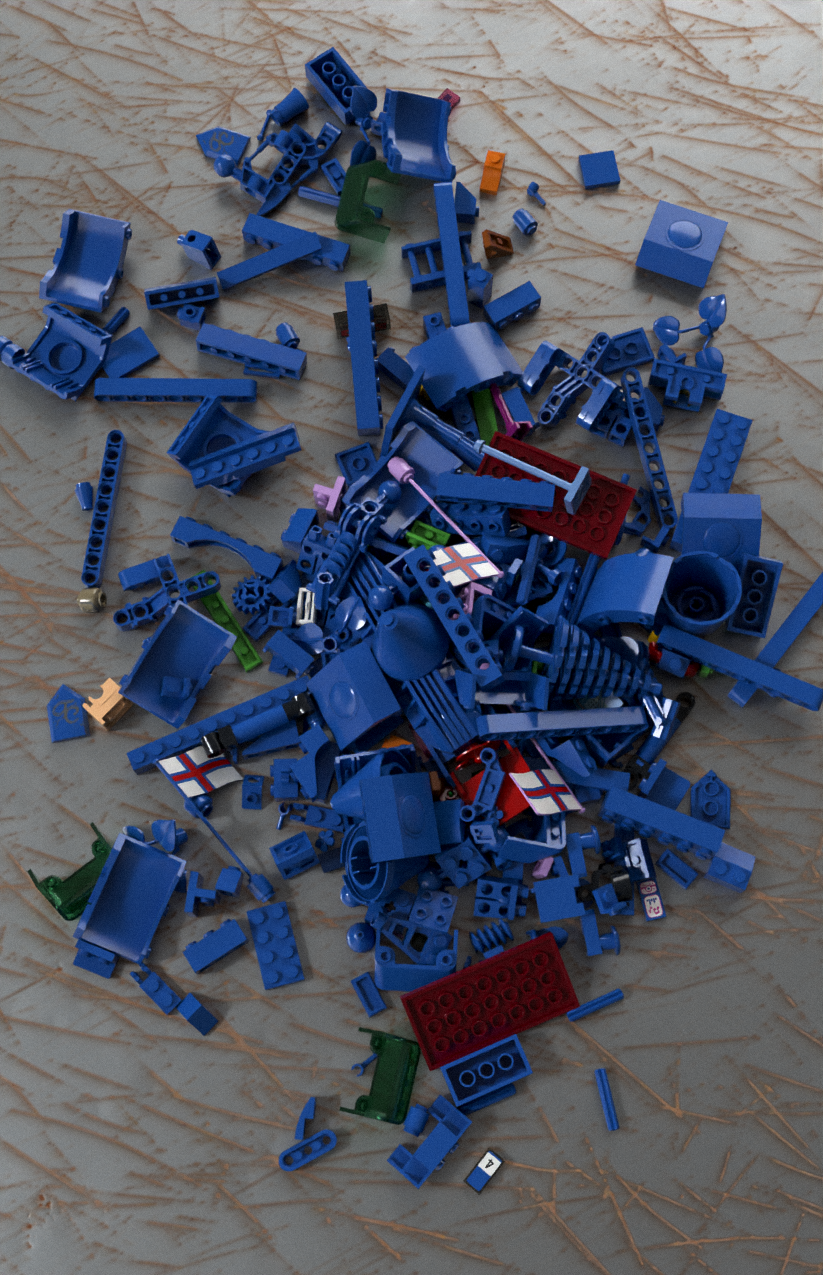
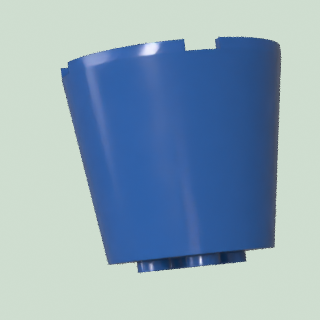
M693 551L679 556L673 561L670 575L668 574L662 593L669 625L698 638L710 636L736 610L741 599L742 584L735 567L716 553Z

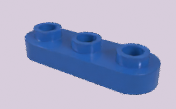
M325 1129L283 1151L279 1156L280 1167L284 1171H293L327 1153L337 1144L336 1134L331 1130ZM325 1136H329L331 1139L327 1145L323 1143ZM307 1146L312 1148V1153L309 1155L304 1151ZM288 1156H291L293 1158V1163L291 1165L286 1163V1158Z

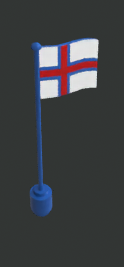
M203 746L194 748L176 757L160 761L157 758L154 759L153 765L156 764L250 877L247 880L249 882L247 888L258 901L261 900L264 904L275 894L274 887L263 874L258 875L255 873L252 875L189 799L207 794L228 783L243 781L244 779L223 754L214 758H207Z

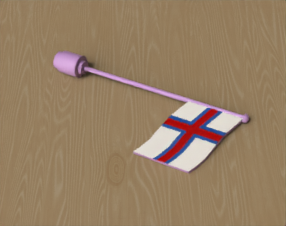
M398 456L392 458L387 465L389 472L401 484L411 483L467 541L465 544L449 546L433 552L436 557L433 560L436 566L441 565L446 574L443 576L445 581L448 582L450 580L453 587H458L478 579L494 576L502 578L504 572L500 571L413 481L414 469L403 458ZM425 566L423 570L426 572L431 566Z
M483 663L480 669H487L490 664ZM507 705L511 713H516L511 705ZM530 738L551 769H538L526 773L510 772L509 775L537 815H552L563 811L584 813L585 807L583 808L537 741L534 738Z

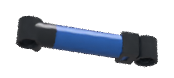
M304 692L296 695L286 703L233 726L229 724L218 729V732L209 733L203 736L200 741L207 758H214L225 751L228 752L240 747L239 744L286 723L308 717L316 712V708L309 693Z
M682 692L674 700L679 703L680 700H686L689 703V707L680 705L669 739L664 740L650 733L629 760L625 769L621 771L630 773L633 779V783L629 784L628 791L636 787L639 779H642L694 708L695 697L691 693Z

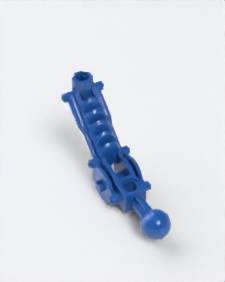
M387 480L381 483L378 489L379 496L375 500L367 497L361 504L355 502L344 510L338 523V530L333 533V537L337 540L329 556L322 563L313 583L309 582L306 585V589L314 593L316 609L320 611L328 610L331 607V603L335 605L340 604L341 601L338 597L349 578L350 570L359 552L365 553L368 550L367 545L374 539L380 525H384L387 522V518L382 516L384 506L396 503L402 495L401 487L396 481Z
M604 634L602 638L593 635L592 639L595 638L600 642L601 649L602 645L610 649V657L612 654L614 655V652L620 655V665L623 660L631 663L630 674L634 666L641 669L640 679L643 680V675L646 673L651 676V682H658L657 678H654V672L650 669L648 663L650 652L645 642L626 636L614 638ZM637 688L636 695H638L640 703L643 704L649 721H654L651 735L668 740L681 703L663 697V690L659 695L647 691L646 695L639 696V688Z

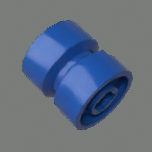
M2 335L0 336V361L10 369H14L9 366L10 359L25 354V350L19 345L13 344L10 339Z

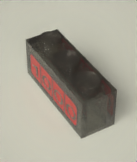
M387 303L374 305V320H370V322H374L375 332L391 329ZM347 311L333 313L337 339L348 337Z

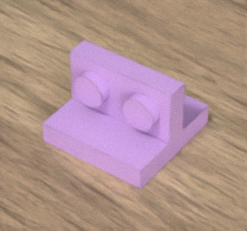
M341 476L337 477L333 489L315 484L313 488L315 504L322 509H326L328 521H337L340 513L341 499L347 492L346 479Z

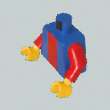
M653 630L647 639L649 642L650 665L683 679L685 676L694 677L700 664L658 647L656 642L659 635H655Z

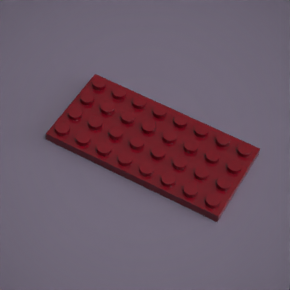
M495 431L489 447L571 484L582 467ZM486 453L475 475L477 477L491 475L496 479L510 477L515 481L529 479L535 483L546 481ZM589 470L592 484L575 515L567 513L564 498L568 490L555 485L552 512L508 508L510 520L607 560L637 489Z
M551 932L400 996L430 1071L580 1007Z

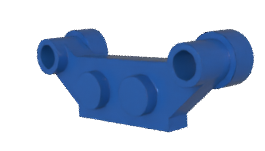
M484 748L480 753V759L486 764V768L473 804L471 806H463L460 810V818L465 822H472L489 810L494 811L507 773L503 772L498 753L492 748ZM490 753L493 755L491 760L489 759ZM470 810L472 811V816H471V817H469V811H470Z

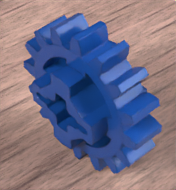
M251 575L249 580L244 577L243 583L237 582L239 587L233 588L235 593L232 594V598L239 612L243 611L245 615L250 612L253 616L255 611L262 613V608L268 609L266 604L272 603L270 597H273L274 594L268 589L270 584L266 578L262 579L261 576H258L255 579Z

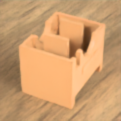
M111 678L103 685H100L104 691L100 698L92 699L90 696L88 697V700L93 703L91 707L86 703L82 705L87 713L107 731L135 704L118 693L120 687Z

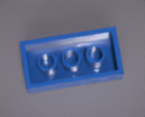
M332 47L305 64L306 77L342 122L348 125L355 120V116L350 110L352 87H367L336 49Z
M742 552L737 571L742 584L741 599L736 610L725 621L724 627L726 630L765 638L783 567L782 561Z
M516 1034L440 1067L456 1107L533 1073Z

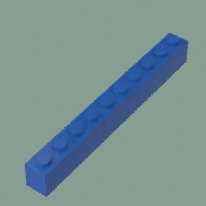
M308 676L301 677L127 752L133 771L140 775L156 768V764L153 765L152 763L154 759L157 758L160 761L176 757L202 746L200 739L203 736L212 732H218V729L229 724L233 726L290 701L298 694L308 692L313 700L314 698L306 684L309 681Z

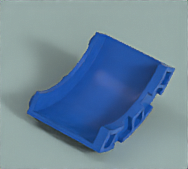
M386 88L383 106L386 118L385 122H382V149L384 158L388 159L386 165L391 172L440 182L453 181L456 177V165L450 159L449 145L447 144L448 117L451 114L450 102Z
M73 209L65 211L60 232V238H63L61 248L56 249L52 261L54 264L53 269L48 270L40 281L39 298L102 313L106 307H109L118 281L123 277L124 270L122 268L128 241L132 237L131 223Z
M474 322L457 327L451 326L446 331L430 338L421 345L414 346L404 356L414 373L418 365L426 367L422 386L436 409L444 412L465 399V394L473 390L477 393L489 388L494 383L497 386H513L518 382L523 373L493 324L487 322Z
M413 421L402 427L390 445L392 449L386 457L382 455L372 466L371 474L368 477L363 475L352 484L342 499L348 506L355 502L361 504L367 497L375 500L379 496L378 489L381 483L387 480L396 481L401 487L402 495L396 503L384 506L382 516L387 518V522L384 525L381 524L378 529L393 543L399 539L403 540L406 537V533L413 527L415 521H419L426 512L430 513L434 507L411 483L401 484L389 472L388 462L396 456L403 458L415 471L413 481L434 502L437 501L439 473L452 471L455 474L461 475L462 471L460 469L464 464Z
M638 553L619 555L603 562L602 566L596 569L576 626L579 627V638L580 633L584 631L591 640L599 628L616 622H636L653 626L655 614L668 574L670 575L674 557L649 553L648 556H638Z
M177 600L174 605L169 604L164 612L165 618L152 637L145 639L141 646L143 651L129 674H124L120 680L121 688L118 691L122 696L176 729L187 719L196 702V696L200 690L204 689L212 676V671L216 665H220L230 652L237 636L180 600ZM163 677L191 678V695L184 700L161 697Z
M119 833L88 900L91 905H86L73 937L140 965L144 958L148 959L152 950V947H149L161 917H166L170 908L168 902L178 881H183L187 870L184 867L187 861Z

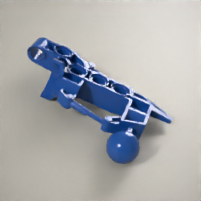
M327 121L315 140L295 123L289 133L281 130L279 134L272 133L267 135L266 140L250 157L244 158L242 170L237 168L234 159L226 154L219 155L215 159L213 167L219 176L235 178L240 182L241 190L261 201L263 205L257 212V215L263 216L281 204L291 193V189L298 183L304 181L312 173H317L318 162H321L328 156L340 139L343 130ZM269 145L271 147L274 146L284 156L267 180L252 170L251 161ZM324 145L326 148L320 149L318 146ZM294 150H301L302 153L296 154ZM291 164L293 167L286 168L284 165ZM300 165H308L310 169L290 185L289 182ZM282 178L284 181L277 182L275 181V179Z

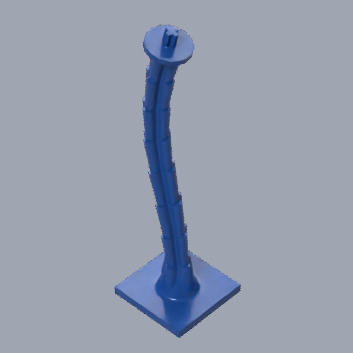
M418 365L386 425L380 457L382 455L386 457L392 449L390 445L402 427L413 421L476 472L485 453H476L473 450L475 442L464 436L465 433L438 419L436 414L418 403L426 367ZM626 517L613 545L618 546L620 544L623 533L634 534L635 524L626 522Z

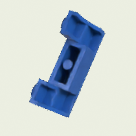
M439 1095L427 1110L439 1123L416 1152L412 1155L400 1144L387 1159L394 1168L418 1189L434 1169L440 1170L446 1162L443 1159L448 1152L452 1155L459 1146L457 1143L458 1139L472 1123L470 1119L442 1095Z

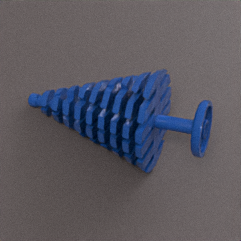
M563 617L559 619L557 627L554 629L547 652L522 645L524 635L522 626L516 625L511 635L504 661V671L511 672L516 665L518 657L544 663L541 675L550 678L548 698L550 696L551 701L559 700L561 694H563L565 700L572 699L573 694H575L576 699L585 698L587 693L588 698H596L599 693L601 698H608L612 691L613 696L621 697L624 693V688H626V696H633L637 688H639V696L646 695L647 691L657 695L662 692L663 685L658 682H651V676L645 673L643 680L640 679L641 669L634 666L629 676L631 670L630 662L623 660L620 665V655L614 652V655L612 654L610 657V649L605 645H602L601 649L600 642L595 638L591 639L590 643V637L584 631L580 633L579 638V627L571 624L569 627L568 620Z

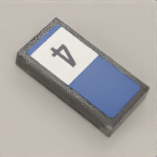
M489 1147L463 1181L480 1195L504 1164L505 1160Z

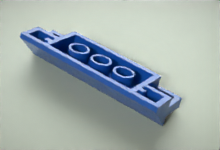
M290 423L191 460L188 468L191 471L195 488L199 489L212 483L219 486L286 461L285 456L302 450L295 423Z

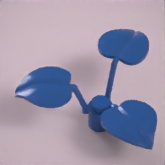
M361 86L352 87L350 110L355 116V123L360 126V131H362L367 143L359 140L352 149L350 167L354 172L371 167L376 160V149L370 146L371 142L365 129L371 128L370 121L373 118L370 116V112L374 111L377 107V97L371 90Z
M725 294L709 296L700 302L699 314L706 321L697 326L679 330L680 322L673 316L660 317L653 323V330L659 341L669 346L679 341V333L699 329L700 333L708 336L703 345V351H699L695 355L697 367L722 373L724 359L721 351L716 347L707 348V345L713 337V333L725 321L727 312Z
M352 596L338 605L335 611V619L344 625L335 634L322 638L323 630L315 623H306L290 639L310 655L319 654L323 650L327 652L336 650L337 653L346 651L340 648L342 640L339 635L347 626L352 630H357L365 625L367 618L366 616L363 617L364 612L366 613V608L362 599L359 596Z
M174 819L154 821L151 829L156 840L150 842L145 841L144 833L137 827L125 826L122 828L123 834L148 845L159 843L169 852L174 850L171 853L174 856L180 851L179 847L188 841V835L182 828L176 830ZM184 877L183 881H178L174 891L180 893L187 892L186 877Z

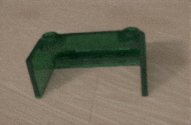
M379 160L350 166L345 174L334 224L336 228L340 231L384 244L391 228L374 223V211L369 207L363 206L369 177L397 185L402 174L391 172L386 162Z
M93 822L90 826L98 836V839L91 845V852L95 857L64 881L57 875H50L41 881L31 869L27 871L36 888L66 921L77 919L83 914L86 905H91L88 900L113 847Z
M359 1027V1032L372 1035L370 1049L374 1054H378L369 1096L361 1095L357 1099L354 1110L340 1107L339 1111L401 1125L407 1116L421 1054L419 1043L386 1032Z

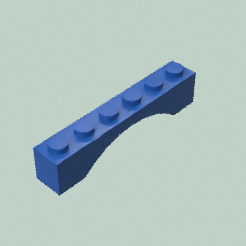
M179 516L170 534L173 542L189 549L198 546H217L231 550L247 561L256 577L266 578L269 583L273 581L283 567V561L278 554L273 552L269 554L257 545L250 546L241 538L234 539L224 531L217 532L210 525L196 523L195 519L188 516L186 518Z

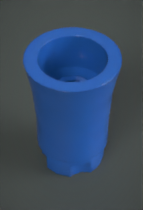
M293 88L269 113L273 121L278 126H281L299 113L309 109V104L298 89Z

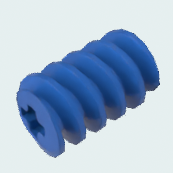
M501 918L498 919V926L491 922V929L484 925V932L477 928L476 936L471 931L469 932V939L476 954L477 950L482 954L485 953L484 947L491 950L493 943L498 947L500 940L507 944L506 937L514 941L509 924Z

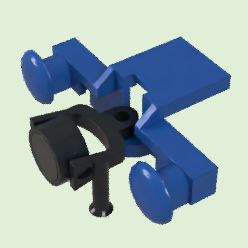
M591 825V832L566 834L570 876L533 882L540 923L579 916L582 935L585 937L587 956L603 954L602 951L614 949L617 956L621 952V943L615 926H610L609 933L599 934L594 909H584L589 908L595 900L592 891L599 888L601 874L605 875L608 872H613L610 873V883L613 885L618 902L631 901L633 899L632 888L627 871H620L623 870L622 866L611 867L607 863H601L598 866V870L593 871L591 883L582 879V877H587L582 850L594 848L596 854H599L601 850L599 833L597 828ZM584 889L588 891V895L586 897L582 896V891Z

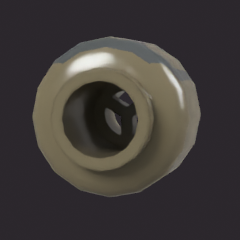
M84 588L77 596V604L83 612H100L107 604V596L100 588Z

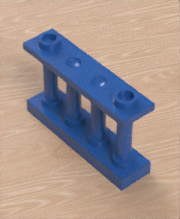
M471 231L458 232L459 242L466 265L463 266L465 281L470 278L467 275L468 270L473 269L475 271L477 266L482 269L480 262L474 263L470 254L468 243H471ZM440 238L415 244L409 243L401 247L402 259L409 257L414 275L413 278H410L412 293L445 285L444 270H438L433 254L434 251L441 250ZM426 253L431 273L421 275L416 256Z

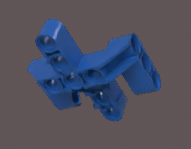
M605 332L597 333L580 361L547 340L541 343L520 376L518 386L529 394L536 395L555 366L570 375L560 384L553 386L550 395L545 403L542 404L537 415V419L541 424L549 428L555 427L561 419L566 418V412L571 404H575L576 397L590 387L593 389L591 391L593 393L587 403L581 407L582 410L575 423L589 432H593L597 428L620 389H622L621 386L599 373L615 347V340ZM607 339V343L602 346V341ZM597 354V359L592 362V357ZM573 361L572 367L568 369V364ZM587 370V375L582 378V373ZM602 379L596 387L597 381ZM561 398L560 404L556 406V401ZM551 414L550 420L546 422V417Z
M169 554L124 569L118 573L124 592L139 587L142 589L145 585L156 581L158 583L161 582L163 588L150 598L143 597V601L132 605L130 602L127 603L123 609L115 612L113 621L116 627L123 632L131 629L135 630L137 627L151 622L155 623L164 614L169 604L174 605L177 600L188 605L191 601L218 592L221 588L219 576L216 572L208 571L179 582ZM173 576V579L171 581L164 580L165 578ZM209 580H216L214 585L207 584ZM192 586L198 587L194 592L189 591V588ZM173 593H180L177 598H171ZM145 611L146 613L143 617H137L138 612ZM121 618H127L125 623H118Z

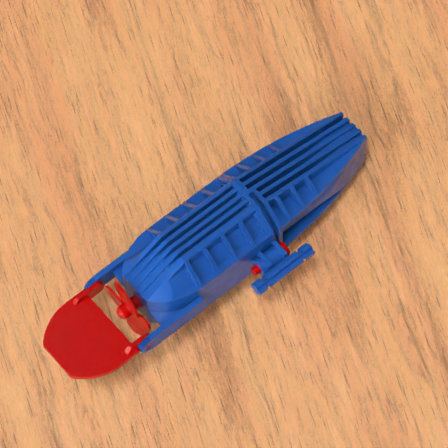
M360 551L342 590L345 599L359 596L364 603L366 613L364 612L363 617L366 616L367 621L363 627L357 630L362 641H366L372 653V637L379 617L386 611L406 604L397 595L393 596V603L386 610H376L369 604L368 595L373 587L378 585L387 587L382 581L384 565L370 552L366 551L363 553ZM418 599L411 603L422 605ZM449 636V649L443 663L438 669H433L425 675V678H420L418 681L412 680L413 682H402L392 679L382 670L381 672L414 730L424 741L449 784L456 789L460 798L465 802V806H471L485 769L462 784L454 771L450 772L445 763L453 758H456L457 761L467 759L455 768L456 771H460L473 763H483L480 759V753L484 748H492L497 751L500 746V740H480L476 719L483 715L498 713L492 704H480L476 706V709L463 708L464 705L460 704L455 681V669L464 668V666L455 657V644ZM514 739L503 740L510 753L499 760L503 772L507 773L496 802L498 810H501L504 814L503 818L499 820V826L530 807V804L509 775L510 772L526 773L531 771L517 749L518 745Z

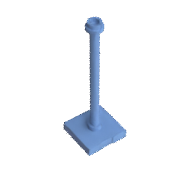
M478 439L475 442L473 450L476 453L484 452L568 490L564 502L569 514L575 515L592 484L590 471L584 466L581 467L571 484L485 445L486 442L484 440Z

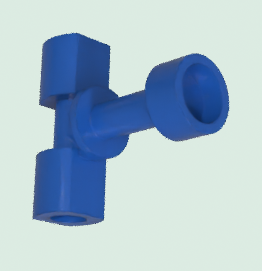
M541 544L534 573L538 571L548 577V582L557 586L562 581L564 573L558 569L551 570L543 565L542 559L548 553V550ZM525 562L522 563V567H521V571H520V575H519V578H520V579H521V576H522V572H523V568H524Z

